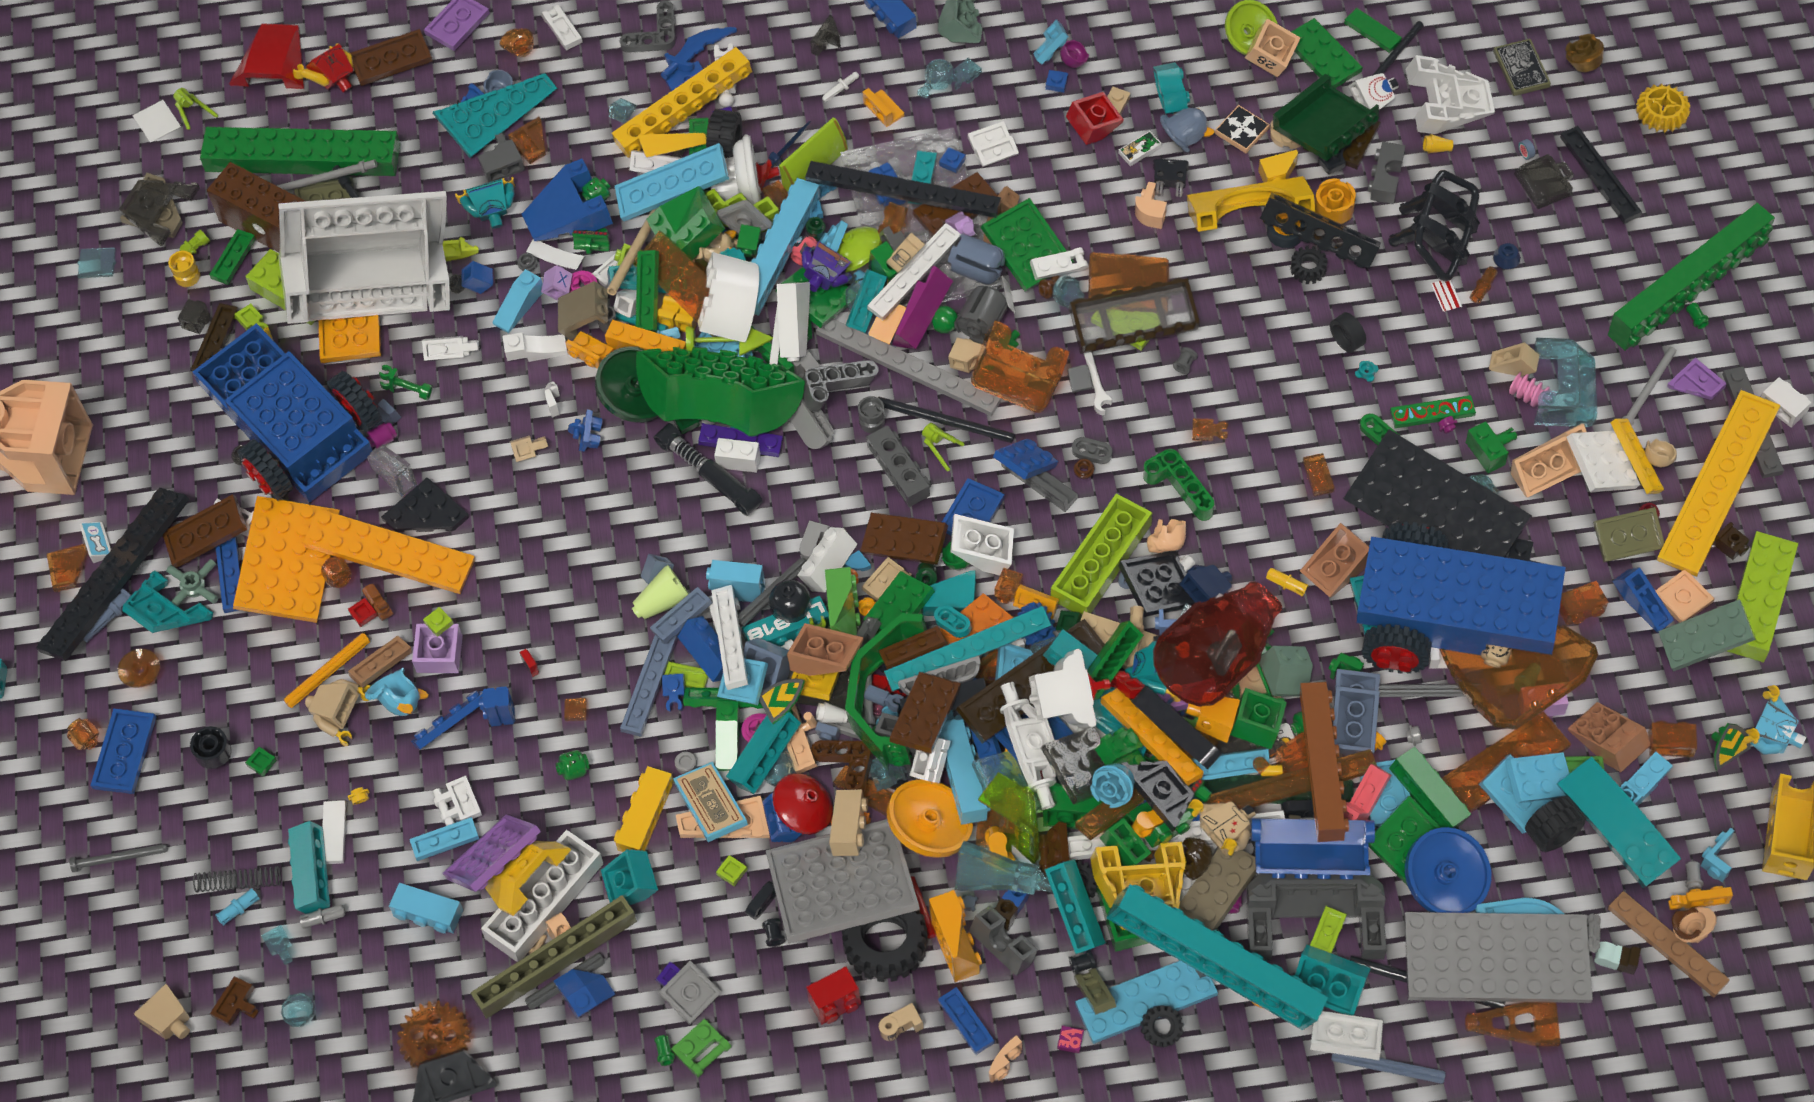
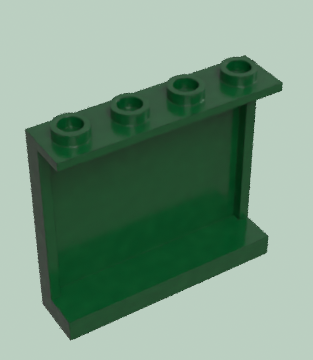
M1324 74L1273 114V129L1327 161L1378 121L1379 105L1376 104L1371 109L1365 107L1331 86V77Z

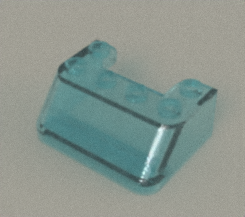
M1536 338L1533 350L1540 355L1539 359H1557L1558 391H1543L1540 393L1534 425L1577 426L1583 423L1585 427L1592 426L1597 419L1596 367L1594 357L1572 339Z

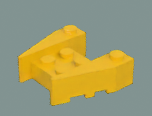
M1182 842L1160 843L1154 853L1156 864L1121 866L1118 846L1096 847L1090 857L1093 877L1110 909L1117 895L1129 884L1138 885L1150 896L1159 897L1164 900V904L1171 908L1179 909L1183 872L1186 864Z

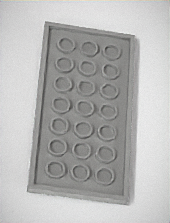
M1405 912L1404 914L1408 1000L1592 1003L1586 915Z

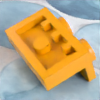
M582 331L578 333L573 341L568 339L565 342L568 354L575 359L583 360L590 367L598 368L601 360L614 351L612 347Z

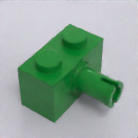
M1485 421L1468 430L1465 443L1485 471L1490 473L1506 465L1509 452L1503 445L1517 440V434L1510 427L1496 435Z

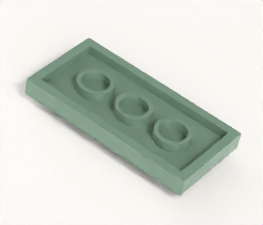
M1740 599L1658 631L1673 671L1756 640Z

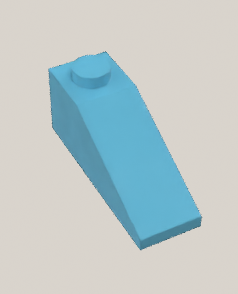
M525 269L511 286L492 322L493 325L510 333L542 295V279Z

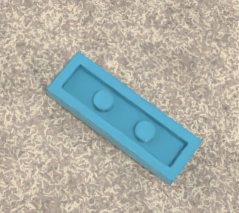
M470 817L411 838L410 843L416 860L420 861L479 839L474 821Z

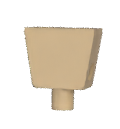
M167 984L134 1013L141 1024L164 1039H169L173 1034L179 1039H183L190 1032V1029L185 1025L190 1017Z

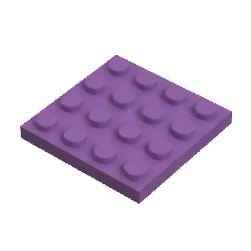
M506 814L442 874L451 882L474 892L480 891L487 886L488 880L491 877L500 874L504 870L505 864L510 860L516 859L526 845L532 844L541 831L534 824Z

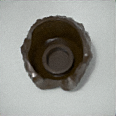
M1187 837L1183 841V844L1188 848L1187 852L1184 853L1186 861L1184 874L1194 881L1208 870L1211 863L1212 850L1204 840Z

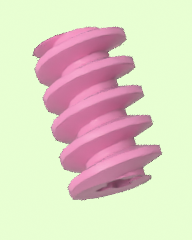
M1520 372L1512 382L1509 393L1511 395L1517 393L1516 397L1518 399L1524 397L1523 401L1525 403L1531 401V407L1538 405V411L1547 410L1555 399L1557 391L1555 390L1550 394L1549 386L1543 390V382L1536 386V378L1529 382V374L1521 377Z

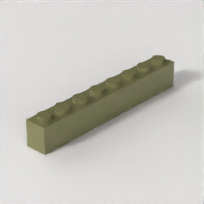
M621 895L470 992L474 1002L485 1019L489 1018L636 923L634 911L623 895Z

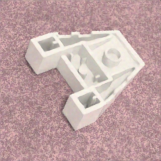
M1416 55L1406 68L1408 84L1426 87L1429 103L1425 102L1415 115L1418 132L1438 134L1495 113L1488 80L1469 72L1461 73L1455 70L1456 67L1452 65L1447 67L1438 63V59Z

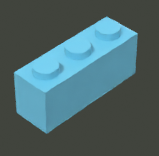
M402 883L398 884L389 904V908L395 918L403 921L405 919L412 920L421 927L428 925L434 927L440 933H446V931L454 933L463 912L459 901Z

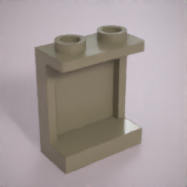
M596 281L558 298V332L570 340L577 336V328L595 320H599L603 324L608 322V292L605 287Z

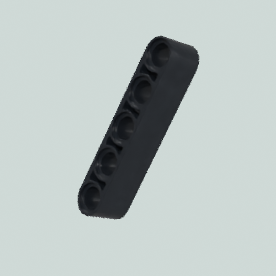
M1145 685L1131 701L1206 769H1209L1221 756L1222 752L1148 686Z

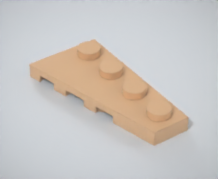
M761 796L736 801L748 825L719 837L770 838ZM691 812L676 815L680 838H705Z

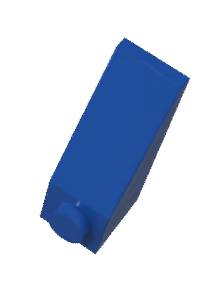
M1640 567L1628 569L1612 581L1623 599L1656 632L1664 629L1674 621Z

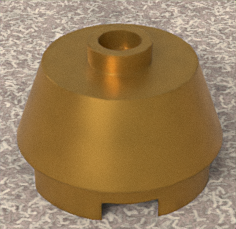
M1594 34L1580 35L1579 40L1567 44L1566 59L1579 72L1593 71L1602 64L1604 44L1600 39L1595 38Z

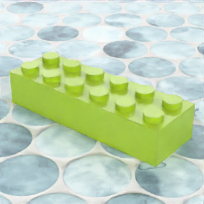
M1115 494L1052 585L1051 596L1059 599L1058 604L1072 612H1080L1082 615L1084 611L1092 613L1120 572L1118 566L1120 561L1127 560L1152 525V512Z
M1756 531L1736 600L1740 599L1756 640L1730 649L1727 652L1765 662L1772 643L1798 543Z

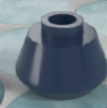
M1502 244L1493 254L1494 263L1502 269H1513L1520 263V253L1513 244Z

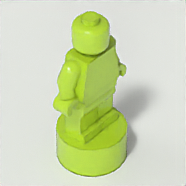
M199 229L189 242L184 241L179 250L195 254L197 253L196 249L200 245L205 246L210 240Z

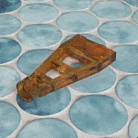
M1522 1002L1482 1013H1466L1465 1015L1467 1032H1476L1533 1046L1560 1045L1556 1002ZM1526 1013L1531 1014L1534 1020V1031L1528 1033L1518 1030L1515 1027V1017ZM1494 1017H1508L1509 1030L1493 1028L1492 1019Z

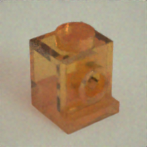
M1003 568L994 588L995 597H997L998 601L1004 604H1008L1009 601L1014 603L1017 588L1020 584L1023 585V574Z

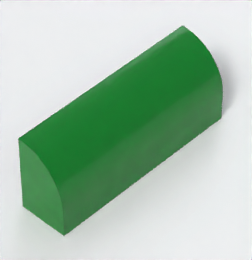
M1130 621L1122 622L1118 625L1087 669L1088 674L1095 682L1102 681V679H1108L1111 682L1144 636ZM1098 690L1094 700L1099 699L1105 690Z

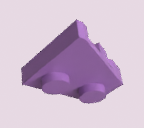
M1695 357L1668 383L1667 387L1712 400L1726 387V382Z

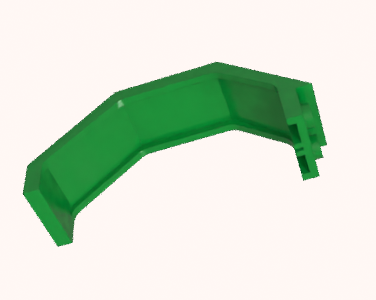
M901 613L857 651L851 664L845 705L851 729L887 771L889 770V764L895 766L911 765L912 756L909 755V747L890 742V737L878 736L862 718L867 678L884 663L879 650L927 630L923 614Z

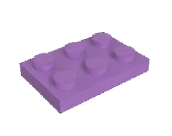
M452 0L424 29L425 35L455 51L490 12L487 7L474 0Z

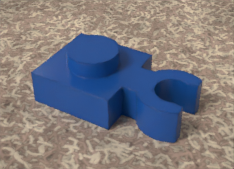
M683 673L662 675L663 697H669L666 703L667 711L671 712V706L674 703H677L678 710L682 711L683 703L679 700V696H684L685 675Z

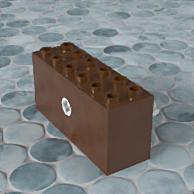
M232 162L225 167L207 189L219 222L235 230L239 229L254 234L256 241L278 253L280 251L279 203L305 202V200Z

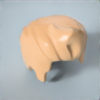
M1159 519L1154 534L1147 538L1149 552L1163 553L1164 551L1181 549L1186 538V521L1171 519L1167 526H1162L1163 520Z

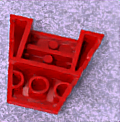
M261 24L229 83L230 86L249 87L250 78L283 79L285 88L304 89L303 78L296 79L293 75V69L298 70L297 66L302 64L299 25Z

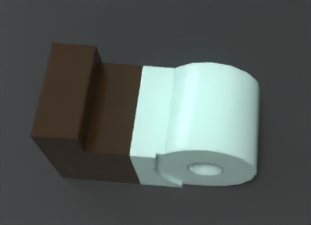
M1600 942V948L1595 954L1594 961L1603 967L1634 975L1638 967L1641 948L1634 946L1627 948L1619 945L1616 946L1609 942Z

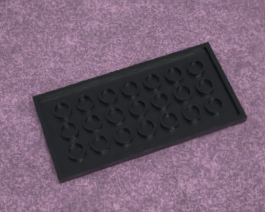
M1390 429L1343 498L1346 502L1387 527L1389 525L1395 526V523L1399 522L1401 524L1409 522V525L1417 522V526L1426 524L1428 528L1432 526L1435 528V531L1440 530L1442 535L1445 534L1446 539H1448V549L1499 557L1507 556L1532 518V515Z

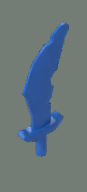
M714 28L688 37L681 51L676 56L665 53V60L669 66L661 73V77L667 79L676 69L681 71L693 70V63L689 61L695 56L694 54L703 51L705 45L714 44L726 36L737 32V28Z

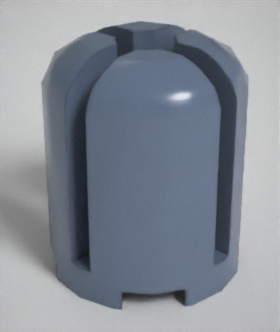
M962 233L959 236L962 239L957 247H952L949 254L948 263H951V269L948 270L985 285L994 283L1002 272V268L999 265L1004 266L1005 263L1004 251L997 246Z

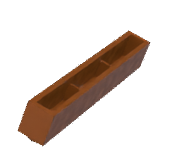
M1327 682L1300 683V703L1317 842L1344 841L1345 832H1349L1348 818L1344 819L1343 814L1346 813V800L1341 798V794H1344V783L1339 781V776L1342 775L1341 762L1337 763L1336 757H1339V745L1334 744V739H1337L1336 726H1332V721H1335L1334 708H1330L1329 704L1332 703V691L1327 689Z

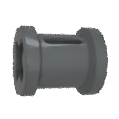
M1188 347L1181 348L1178 360L1174 361L1173 368L1182 374H1188L1192 362L1198 357L1197 353Z

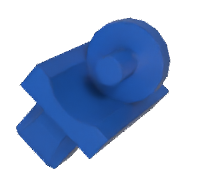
M586 410V417H583L582 424L580 419H575V423L568 425V431L573 434L574 439H579V435H581L579 451L585 452L587 447L598 448L600 443V435L591 434L590 431H600L602 418L592 416V410Z

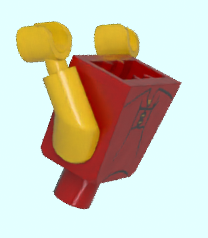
M336 43L334 47L329 46V50L312 59L306 66V69H304L302 64L297 66L298 70L293 69V75L296 79L306 78L324 86L326 89H330L337 84L344 93L352 87L347 80L353 72L352 55L344 50L339 43Z

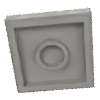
M747 199L717 211L719 219L731 230L736 231L738 236L741 224L760 227L761 231L771 228L772 222Z
M691 961L658 992L689 1025L721 993Z

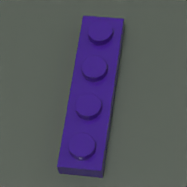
M702 423L698 445L716 448L718 438L759 443L760 455L779 457L783 436L767 433L748 436L736 428Z

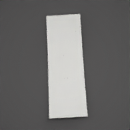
M532 240L526 251L547 262L576 270L584 258L583 255L566 252L541 241Z

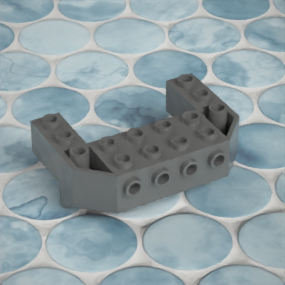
M1260 873L1247 886L1248 952L1261 955L1263 960H1271L1273 951L1271 918H1321L1325 906L1347 914L1346 918L1359 917L1362 959H1384L1386 936L1383 884L1371 874L1353 875V879H1340V875H1331V879H1317V874H1308L1307 879L1294 878V874H1285V878H1272L1270 873Z

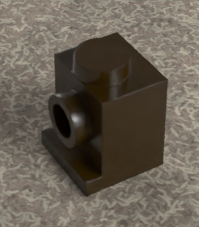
M1732 522L1727 524L1717 534L1713 545L1731 560H1734L1738 555L1743 556L1747 552L1750 539L1733 527L1734 524Z

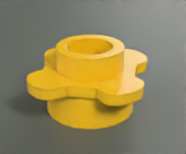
M363 787L351 791L348 799L352 801L353 805L363 803L369 800V790L363 789Z

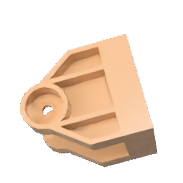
M21 380L0 391V470L5 471L27 492L75 495L93 424L71 383Z

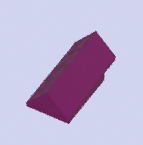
M932 267L926 283L917 281L895 333L893 346L916 349L935 312L938 310L953 282L952 279L937 267Z

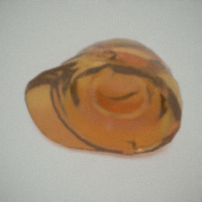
M511 29L501 38L500 46L517 57H525L533 50L534 37L528 29Z

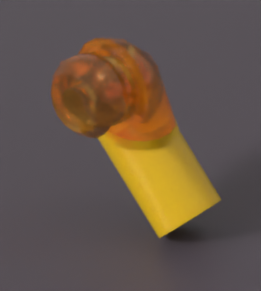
M1257 757L1253 761L1254 769L1261 776H1282V765H1270L1263 757Z

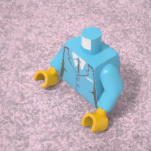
M1775 685L1768 686L1770 691L1763 692V697L1771 700L1767 702L1756 728L1745 731L1749 736L1744 737V742L1750 743V745L1754 746L1764 755L1782 754L1785 752L1788 743L1801 749L1806 737L1794 732L1798 720L1780 698L1779 688Z

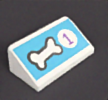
M80 523L84 541L93 564L102 561L111 551L103 523Z

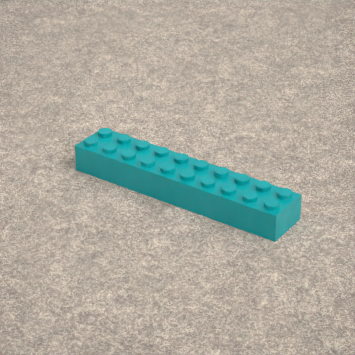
M1129 884L1117 895L1106 917L1108 920L1301 1030L1318 1021L1328 999L1320 989L1304 984L1301 978L1294 975L1290 976L1283 972L1280 966L1269 964L1263 960L1261 955L1248 952L1240 943L1227 940L1219 931L1206 928L1201 921L1185 916L1182 910L1175 907L1171 908L1164 904V900L1156 896H1150L1138 885Z

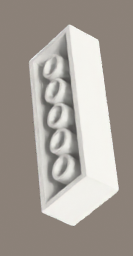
M568 830L556 842L569 847L571 851L557 867L543 861L519 888L528 899L521 909L512 916L498 908L481 928L484 938L516 962L522 960L547 931L548 927L545 921L560 912L562 913L603 865L600 852Z

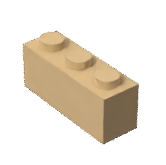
M836 790L829 841L833 856H859L860 847L864 845L862 829L866 828L864 812L868 811V799L864 798L862 790Z

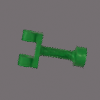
M382 365V370L389 372L388 374L379 372L381 379L389 381L388 384L380 381L382 389H390L391 392H394L396 386H401L416 393L418 392L421 399H429L433 385L424 383L421 386L410 381L408 382L398 377V369H392L389 365Z

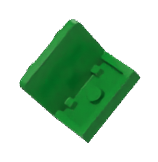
M1145 802L1131 809L1128 816L1134 823L1140 812H1150L1152 808ZM1187 811L1183 814L1175 831L1171 832L1166 824L1163 823L1155 827L1150 836L1144 838L1152 848L1160 843L1164 844L1173 837L1187 832L1194 817L1190 811Z

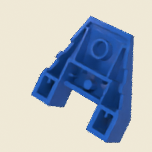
M583 158L565 165L522 213V217L534 241L558 238L559 234L565 233L572 235L573 230L596 231L613 224L601 195L582 202L578 194L582 192V187L592 179Z

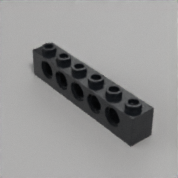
M1272 192L1260 216L1264 224L1272 227L1275 225L1288 235H1297L1301 241L1306 243L1312 242L1323 251H1332L1336 253L1335 255L1343 260L1349 259L1360 268H1370L1381 242ZM1285 212L1288 218L1281 219L1278 213ZM1302 220L1306 223V226L1299 227L1296 222ZM1322 229L1325 234L1318 236L1314 230ZM1334 237H1340L1343 240V242L1341 244H1336L1333 242L1332 239ZM1357 245L1361 248V251L1353 252L1351 247Z

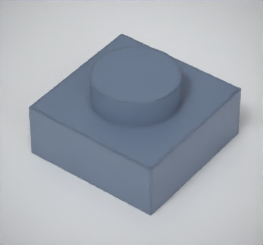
M818 722L815 728L820 739L839 740L841 733L837 727Z

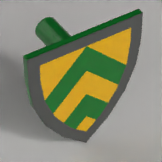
M804 679L783 680L761 692L759 701L772 724H775L788 712L793 714L791 708L800 698L799 696L805 682Z
M1727 723L1726 726L1719 728V733L1714 732L1711 736L1717 742L1714 752L1715 770H1719L1751 749L1750 743L1744 742V737L1748 736V734L1737 724Z

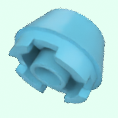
M1122 764L1102 766L1093 774L1090 787L1091 792L1098 802L1101 800L1105 804L1110 805V808L1119 807L1129 802L1132 797L1134 776Z

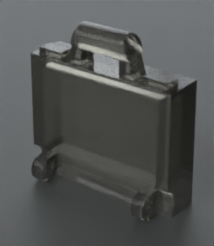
M1547 154L1527 162L1519 168H1515V177L1537 209L1571 196L1573 187L1568 181L1574 177V173L1566 162L1555 164L1553 157Z

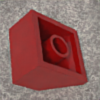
M1104 92L1072 101L1066 118L1086 145L1104 139L1124 121Z

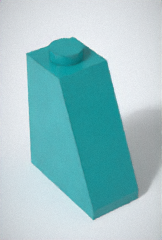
M971 570L930 585L935 592L923 606V615L934 616L935 610L943 605H949L961 612L975 600L976 571Z

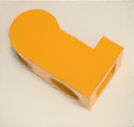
M1152 809L1150 812H1140L1132 825V829L1139 837L1144 838L1150 836L1154 828L1164 822Z
M997 826L988 828L985 832V840L994 871L998 872L1015 867L1014 856L1011 851H1006L1007 838L1002 829Z

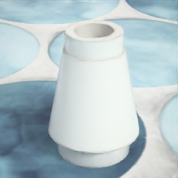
M827 702L819 703L817 706L816 720H819L821 723H846L848 720L846 711L843 708Z

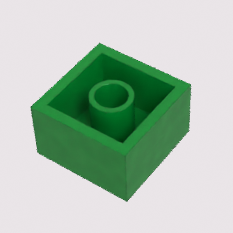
M1245 688L1230 735L1272 749L1279 734L1287 702Z

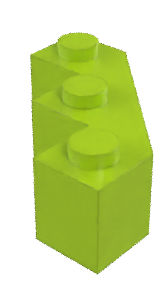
M715 189L705 193L716 214L718 210L746 199L742 193H739L724 202ZM768 196L753 204V206L772 222V228L774 216L779 214V209Z

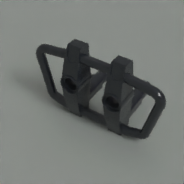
M1440 170L1432 182L1424 186L1425 191L1422 192V195L1400 204L1399 211L1404 216L1415 211H1422V213L1414 217L1413 221L1415 223L1410 227L1390 235L1388 241L1392 247L1414 241L1415 249L1437 277L1442 281H1450L1458 266L1467 264L1468 256L1470 255L1467 246L1471 234L1477 233L1480 224L1476 216L1479 191L1473 183L1446 170ZM1443 178L1471 192L1470 206H1468L1464 199L1439 185ZM1432 206L1446 220L1464 231L1461 240L1453 230L1448 229L1429 217ZM1423 239L1436 252H1439L1451 261L1447 273L1442 270L1423 246Z

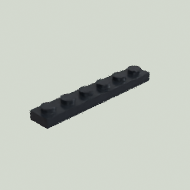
M1579 126L1562 132L1561 140L1621 221L1625 224L1640 217L1642 214L1641 209Z

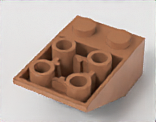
M1596 702L1568 728V731L1596 756H1601L1606 765L1619 772H1622L1651 746L1645 727L1599 702Z

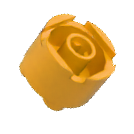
M1336 178L1322 182L1315 196V212L1340 224L1347 222L1352 218L1354 212L1355 189L1350 183L1341 182L1340 179Z

